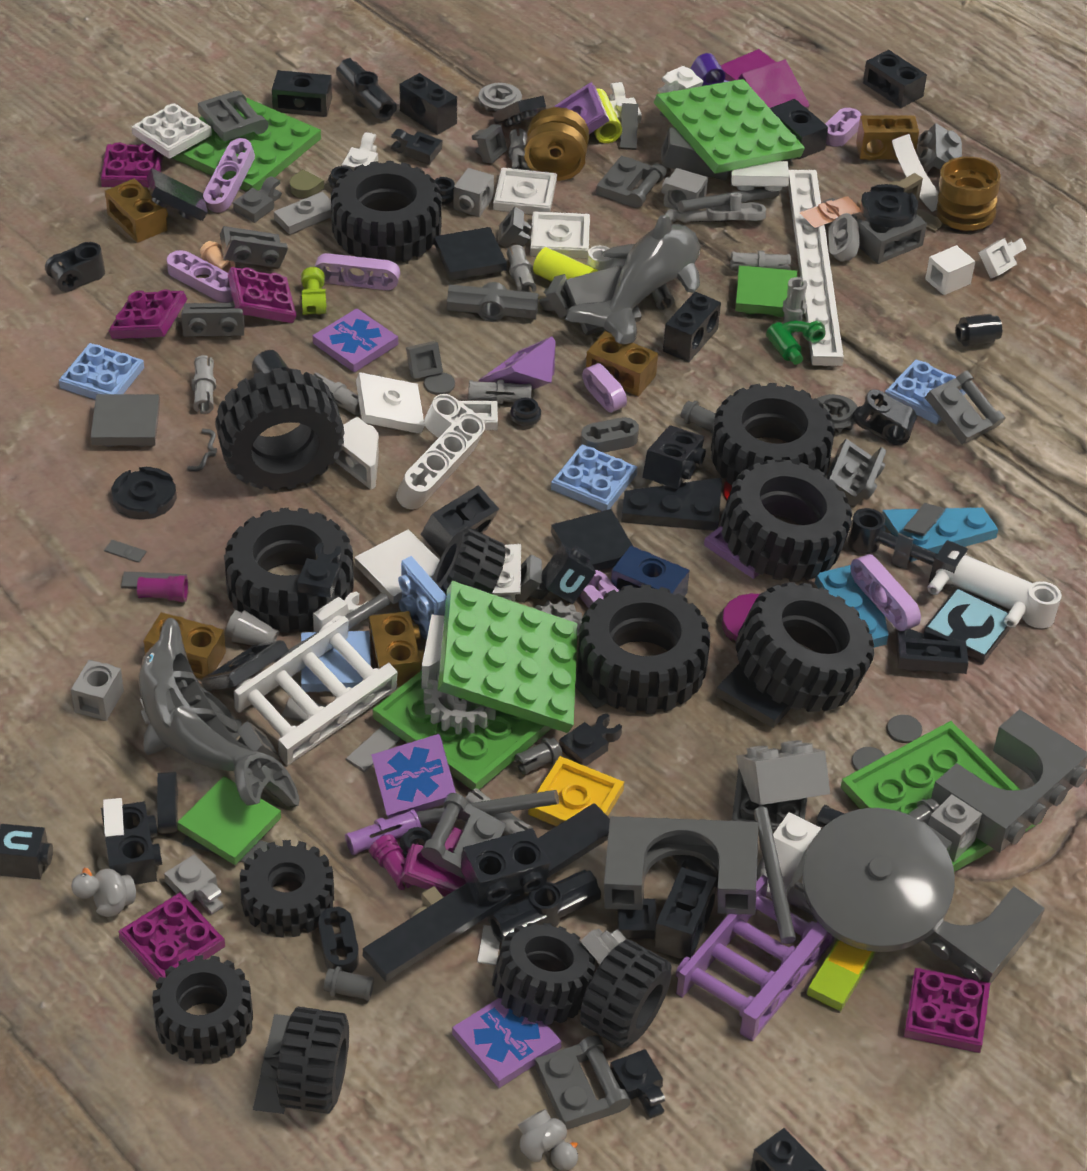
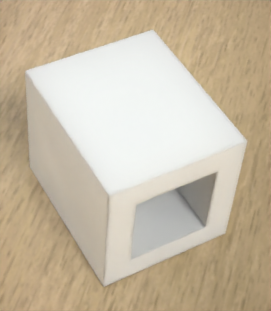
M957 245L929 257L925 280L940 293L946 295L971 284L975 260Z

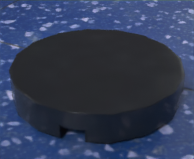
M881 184L871 187L869 192L866 193L865 191L862 194L860 210L868 221L876 225L890 228L902 227L911 223L916 218L919 202L912 192L909 195L904 192L905 188L899 185Z
M146 466L139 467V471L132 473L131 470L123 472L115 479L111 488L115 508L119 513L133 519L144 520L161 516L174 506L177 499L176 485L173 482V478L169 473L159 468Z

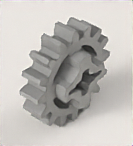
M439 671L436 673V680L429 679L427 681V689L424 690L425 714L431 715L432 724L441 721L443 731H446L451 726L455 727L456 734H460L462 728H467L470 733H474L475 725L485 729L487 727V719H496L495 709L464 699L461 701V698L438 691Z

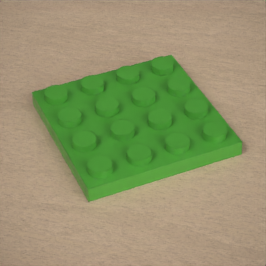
M744 79L660 93L656 95L654 100L657 108L715 174L801 157L805 149L796 136L790 132L779 117L771 111Z
M246 98L251 108L258 115L263 116L269 125L268 129L262 134L251 132L235 138L247 139L255 153V159L240 189L247 192L254 188L259 191L268 177L272 176L275 178L321 139V130ZM235 109L245 120L246 117L239 111V109ZM202 116L199 118L201 121L208 124ZM212 129L211 136L172 158L212 176L227 146L235 139L223 141ZM228 171L223 175L222 179H232L237 172Z
M452 581L446 593L438 691L568 733L574 725L578 623Z
M422 670L373 708V719L406 743L440 734L451 775L471 790L475 788L480 790L515 760V754L526 751L552 729L496 710V719H487V727L485 729L475 725L474 733H470L467 728H462L460 734H456L455 727L450 726L449 729L443 731L441 721L432 724L431 715L425 714V689H422Z
M952 721L842 779L840 787L860 809L885 808L909 814L917 808V803L920 800H927L932 797L935 781L957 763L994 787L1004 790H1020ZM1031 824V825L1026 829V831H1028L1029 829L1035 827L1036 825ZM976 838L971 846L955 862L952 861L954 872L994 849Z

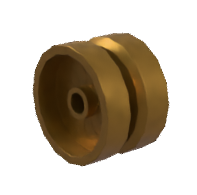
M560 107L544 109L536 114L529 124L525 145V161L532 171L556 173L557 181L571 179L580 173L585 165L589 140V129L585 120L578 113Z

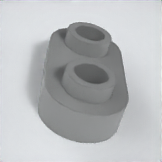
M845 213L832 222L828 231L829 252L840 262L854 258L860 244L859 224L851 214Z

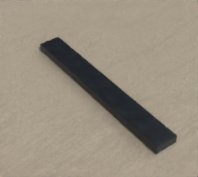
M595 803L538 838L550 862L548 878L608 840L610 818ZM466 883L365 946L362 956L387 982L524 894L525 891L508 895L497 902L487 901L476 904Z

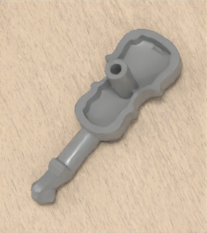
M731 193L730 205L687 212L669 209L665 215L670 217L671 222L677 219L684 223L721 222L727 220L758 221L766 219V208L760 203H741L742 194Z

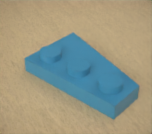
M983 507L945 508V512L925 536L903 531L905 525L919 509L882 510V515L885 517V525L892 535L898 537V533L914 539L913 544L937 554L947 540L966 547L994 539L998 533L997 526ZM909 557L910 562L917 560L913 557Z
M851 565L820 572L815 578V584L818 589L822 587L829 590V594L835 597L837 595L846 600V605L850 608L854 607L859 612V618L865 620L869 626V633L872 634L874 648L887 645L888 630L885 615L855 583L851 574Z

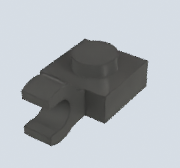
M270 176L264 181L260 191L251 188L233 202L234 211L254 223L274 209V201L281 197L282 193L275 189L281 184L280 180Z

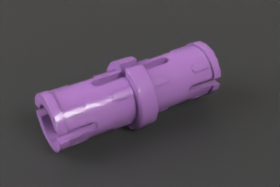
M412 809L407 813L387 820L382 817L376 819L373 825L346 833L345 840L350 853L356 855L359 852L370 849L371 845L384 835L390 834L395 839H398L409 829L421 827L417 813ZM392 827L397 828L393 831L384 833L373 838L369 837L370 835L379 833Z

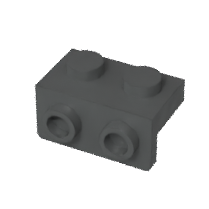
M937 123L929 130H925L918 139V159L926 174L933 166L940 170L944 163L949 160L962 157L961 138L954 131H948Z
M223 226L220 232L223 260L280 268L288 251L287 244L280 243L279 234Z
M234 303L184 304L181 312L183 336H244L245 315H243L242 309L235 308Z
M845 439L837 450L826 478L828 480L833 479L838 484L839 491L845 493L849 505L855 507L863 498L868 500L876 490L877 484L874 481L885 467V463L882 461L887 450L880 447L871 456L848 439Z

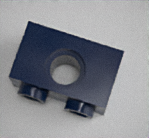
M630 546L612 569L611 582L619 591H621L623 586L632 585L633 588H641V585L644 584L651 585V588L660 589V586L668 588L670 593L674 595L679 593L685 597L688 591L690 570L647 551Z

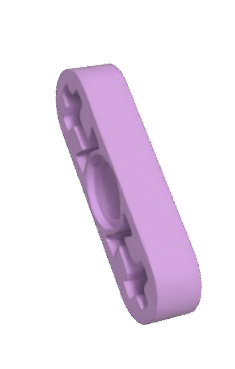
M239 138L229 143L203 193L206 205L212 212H223L230 207L255 159L254 150L247 139ZM228 171L237 172L232 179H222L223 175Z
M174 251L168 255L167 267L171 277L218 302L228 303L233 301L227 272L187 251ZM209 275L207 278H197L196 276Z
M325 253L320 255L315 263V267L320 268L324 272L325 283L392 290L397 286L400 277L399 266L389 260ZM359 268L364 272V275L356 276L349 269Z
M868 554L852 560L850 569L855 583L897 630L904 631L919 625L921 613L917 603L873 555Z

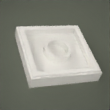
M501 168L493 210L510 212L515 206L524 211L525 214H533L534 211L551 212L557 174Z
M534 211L532 215L530 256H537L544 247H548L570 258L587 259L590 214Z

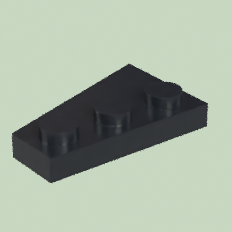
M544 95L517 101L494 112L495 124L504 122L505 127L529 120L540 111L546 109Z
M722 477L684 482L678 489L662 485L624 491L621 522L715 531L719 525Z

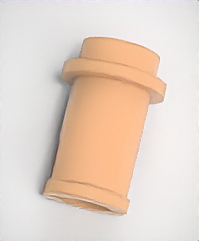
M208 241L201 247V259L227 273H229L231 267H235L234 261L223 260L222 247L219 243Z

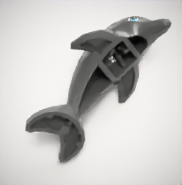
M660 215L655 228L640 238L636 244L616 246L603 251L602 255L604 257L626 259L612 300L574 305L567 310L565 319L570 322L587 323L603 327L620 344L633 343L637 336V326L632 309L656 288L676 278L682 283L687 292L694 293L700 286L699 272L695 262L699 258L701 246L696 233L685 225L671 224L668 215Z
M173 618L166 619L162 626L159 640L143 657L138 676L140 696L150 721L144 734L143 746L146 754L158 753L170 747L195 763L234 772L237 791L241 800L248 806L260 803L264 787L288 807L299 806L300 799L297 788L285 767L274 757L246 747L230 733H238L237 729L239 727L234 717L219 699L201 687L190 667L178 622Z

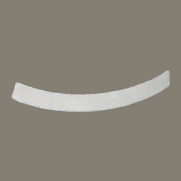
M910 134L893 139L892 144L904 174L908 177L916 173L923 178L920 199L932 212L935 211L939 192L924 171L915 152Z

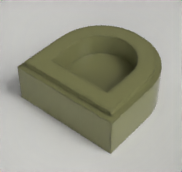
M303 169L290 179V192L298 198H308L324 189L323 179Z

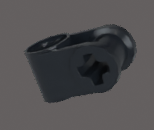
M84 242L72 249L55 254L46 261L45 271L48 276L55 278L57 287L63 292H70L87 283L97 281L105 275L101 247L95 242Z
M873 389L866 394L865 403L856 408L853 418L861 428L869 430L893 445H903L909 441L917 415L910 406L891 398L883 391Z

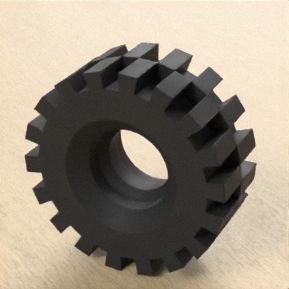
M282 840L283 846L276 847L275 842L267 844V851L263 852L261 848L255 850L254 860L248 857L244 862V869H241L240 893L245 917L249 916V922L254 927L260 924L261 932L269 934L271 929L276 932V937L284 938L285 931H292V937L300 936V929L303 928L309 933L315 930V921L319 923L320 914L325 909L333 907L334 876L332 866H329V859L325 854L320 857V850L315 846L307 850L306 842L298 841L297 846H291V840ZM284 880H293L302 884L300 888L292 892H280L272 888L275 884Z

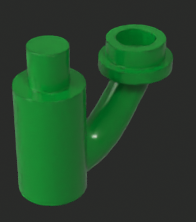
M797 320L785 323L777 322L767 329L766 337L784 360L798 365L803 361L802 348L792 334L800 332L803 333L807 341L812 343L820 342L826 335L825 326L821 321H813L811 323Z

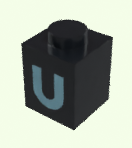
M561 544L543 569L541 580L547 590L574 604L596 574V571L590 563L591 557L579 547H574L572 550Z
M1 824L0 876L41 880L44 866L51 864L53 856V845L47 841L45 828Z

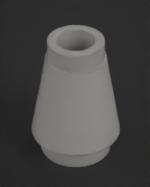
M235 610L230 617L225 631V635L231 637L232 642L251 646L276 641L279 631L273 629L246 610L243 612Z

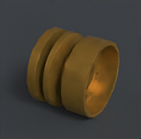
M968 156L953 158L944 163L940 170V192L938 193L936 207L937 217L940 221L951 228L971 231L983 229L992 224L996 218L997 195L1001 179L998 167L986 159Z

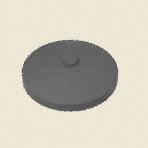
M885 808L858 809L845 813L829 822L818 832L810 844L803 867L802 881L805 899L819 924L838 940L867 951H897L911 947L926 939L944 920L949 910L955 887L953 864L947 849L939 837L916 818Z

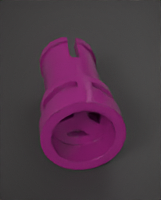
M186 575L169 576L168 578L139 577L137 581L138 598H167L168 601L186 602L188 597V578Z
M388 834L378 838L371 845L369 853L381 867L387 870L398 889L405 890L404 881H401V876L406 859L402 855L403 850L398 845L395 837ZM404 882L407 888L412 886V884Z

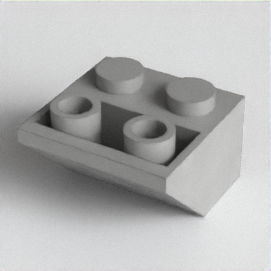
M801 740L787 741L781 743V749H768V746H754L746 748L747 754L736 756L750 800L754 803L764 805L830 794L825 751L813 748L812 743L802 744Z

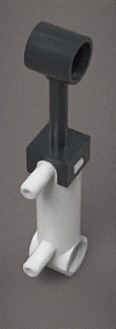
M862 508L854 512L848 544L859 553L870 554L877 551L880 544L895 549L897 536L885 532V517L882 513L875 509ZM949 540L945 542L938 554L912 544L910 557L932 566L929 578L930 584L928 585V591L931 594L938 595L942 588L950 591L953 586H956L1010 609V612L1004 619V623L1010 628L1016 627L1021 618L1028 625L1035 628H1047L1054 623L1062 596L1060 590L1055 585L1048 582L1031 583L967 556L968 548Z

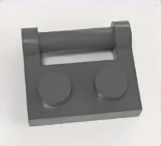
M233 91L198 103L199 114L223 141L232 140L251 132L262 134L268 129V121L251 108L241 91ZM235 109H239L246 119L244 120Z
M621 156L597 184L596 195L639 208L645 202L646 195L657 182L662 181L666 176V169L658 163L651 166L636 161L633 158ZM641 178H645L637 189H633Z
M964 371L955 379L930 390L925 396V399L962 445L998 427L1006 419L1000 410L996 411L973 383L974 378L969 371ZM961 389L965 391L986 419L983 420L960 392Z
M449 793L443 804L445 810L432 838L425 842L421 853L424 858L465 879L460 870L463 847L501 837L506 823L468 804L462 795ZM459 818L466 823L453 852L446 850L444 845L456 819Z
M589 1036L582 1040L580 1044L535 1058L536 1071L559 1120L566 1125L567 1130L625 1110L631 1103L626 1090L620 1089L603 1054L605 1048L599 1036ZM590 1061L606 1094L605 1098L596 1099L582 1070L581 1062Z

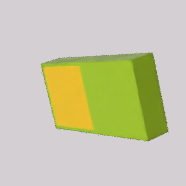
M837 940L809 985L807 995L842 1011L873 960L875 951L858 949Z

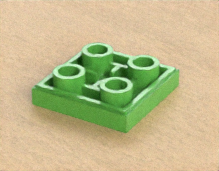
M739 265L735 311L746 314L760 313L784 317L782 307L783 301L787 298L788 281L793 277H797L798 271Z
M223 776L177 822L178 830L236 865L281 819V810L261 798L258 804L246 805L241 800L236 783Z

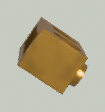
M860 115L856 140L859 158L867 160H898L892 140L910 134L916 152L919 129L915 115Z
M135 178L105 190L107 214L137 243L167 231V208L154 203L150 190L147 187H143Z
M605 331L587 351L586 368L598 363L603 365L621 384L624 391L639 397L656 377L658 353L635 343L620 344L615 341L611 333Z
M410 611L369 616L370 644L375 668L380 669L387 663H390L398 672L396 687H401L422 670L424 649L417 648V644L421 643L418 624L412 625Z
M160 612L143 640L145 655L159 640L165 620L173 618L179 624L186 655L195 677L202 679L216 670L226 653L224 629L191 621L181 616Z

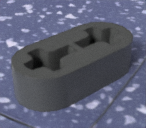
M627 417L586 425L581 432V445L593 447L603 453L632 447L638 441L639 425L635 420Z

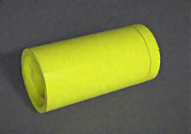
M597 89L610 121L596 129L594 134L599 142L612 143L621 136L622 126L606 92L602 89Z
M544 247L538 253L533 265L534 274L551 282L555 276L565 274L567 279L598 271L548 247Z

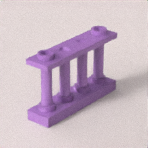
M762 875L757 880L756 911L759 910L776 921L773 902L766 898L768 878ZM790 912L794 932L802 936V941L797 947H787L747 923L752 915L728 914L691 958L685 957L676 971V977H678L676 994L683 998L694 984L705 989L740 1011L739 1016L742 1017L740 1034L753 1041L831 946L835 937L827 932L818 921L817 923L814 921L808 923ZM738 934L781 960V966L776 972L771 970L768 973L726 946ZM715 959H718L759 984L761 991L755 998L753 996L747 998L705 971Z

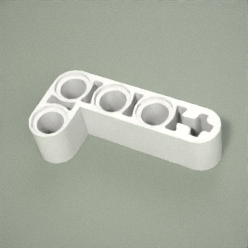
M439 394L434 398L424 419L426 428L438 439L407 470L397 491L396 498L398 502L407 509H418L433 495L474 451L485 430L484 421L480 416L448 394Z

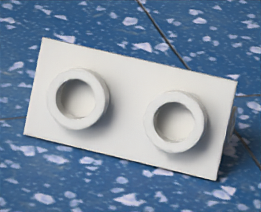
M521 544L505 545L503 569L492 592L493 595L514 602L515 595L521 594Z

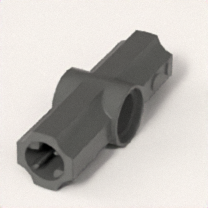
M489 282L482 288L449 284L447 310L478 313L481 318L490 322L498 321L503 316L536 319L539 294L507 290L504 285L497 282Z

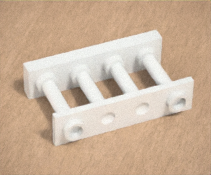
M345 616L336 622L331 621L325 624L317 635L254 678L249 677L241 682L234 691V706L238 712L252 704L279 733L278 754L287 766L396 690L398 672L390 663H387L380 669H373L346 641L348 638L349 620ZM335 648L363 678L362 682L353 688H346L319 657ZM307 666L336 697L335 700L326 707H318L294 681L292 676ZM280 685L308 715V719L297 727L291 726L264 695Z

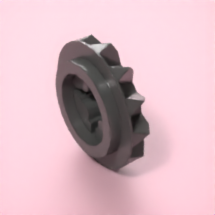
M835 394L817 398L824 405V408L832 414V422L838 433L843 429L851 430L853 425L856 424L853 413L858 406L854 401L845 396Z

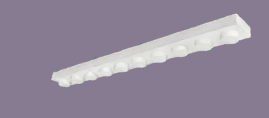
M789 170L788 188L800 278H803V281H807L805 293L807 304L805 312L806 322L821 321L826 331L825 337L820 342L812 343L809 341L812 365L842 366L844 356L825 226L821 225L814 228L800 214L802 211L821 204L817 171Z

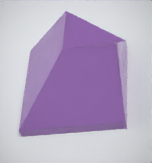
M551 336L517 351L480 378L479 382L497 383V380H504V383L531 384V389H537L551 383L555 372L554 338Z

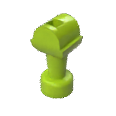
M308 267L301 273V284L304 287V290H302L303 315L327 314L326 289H322L325 283V275L317 267Z

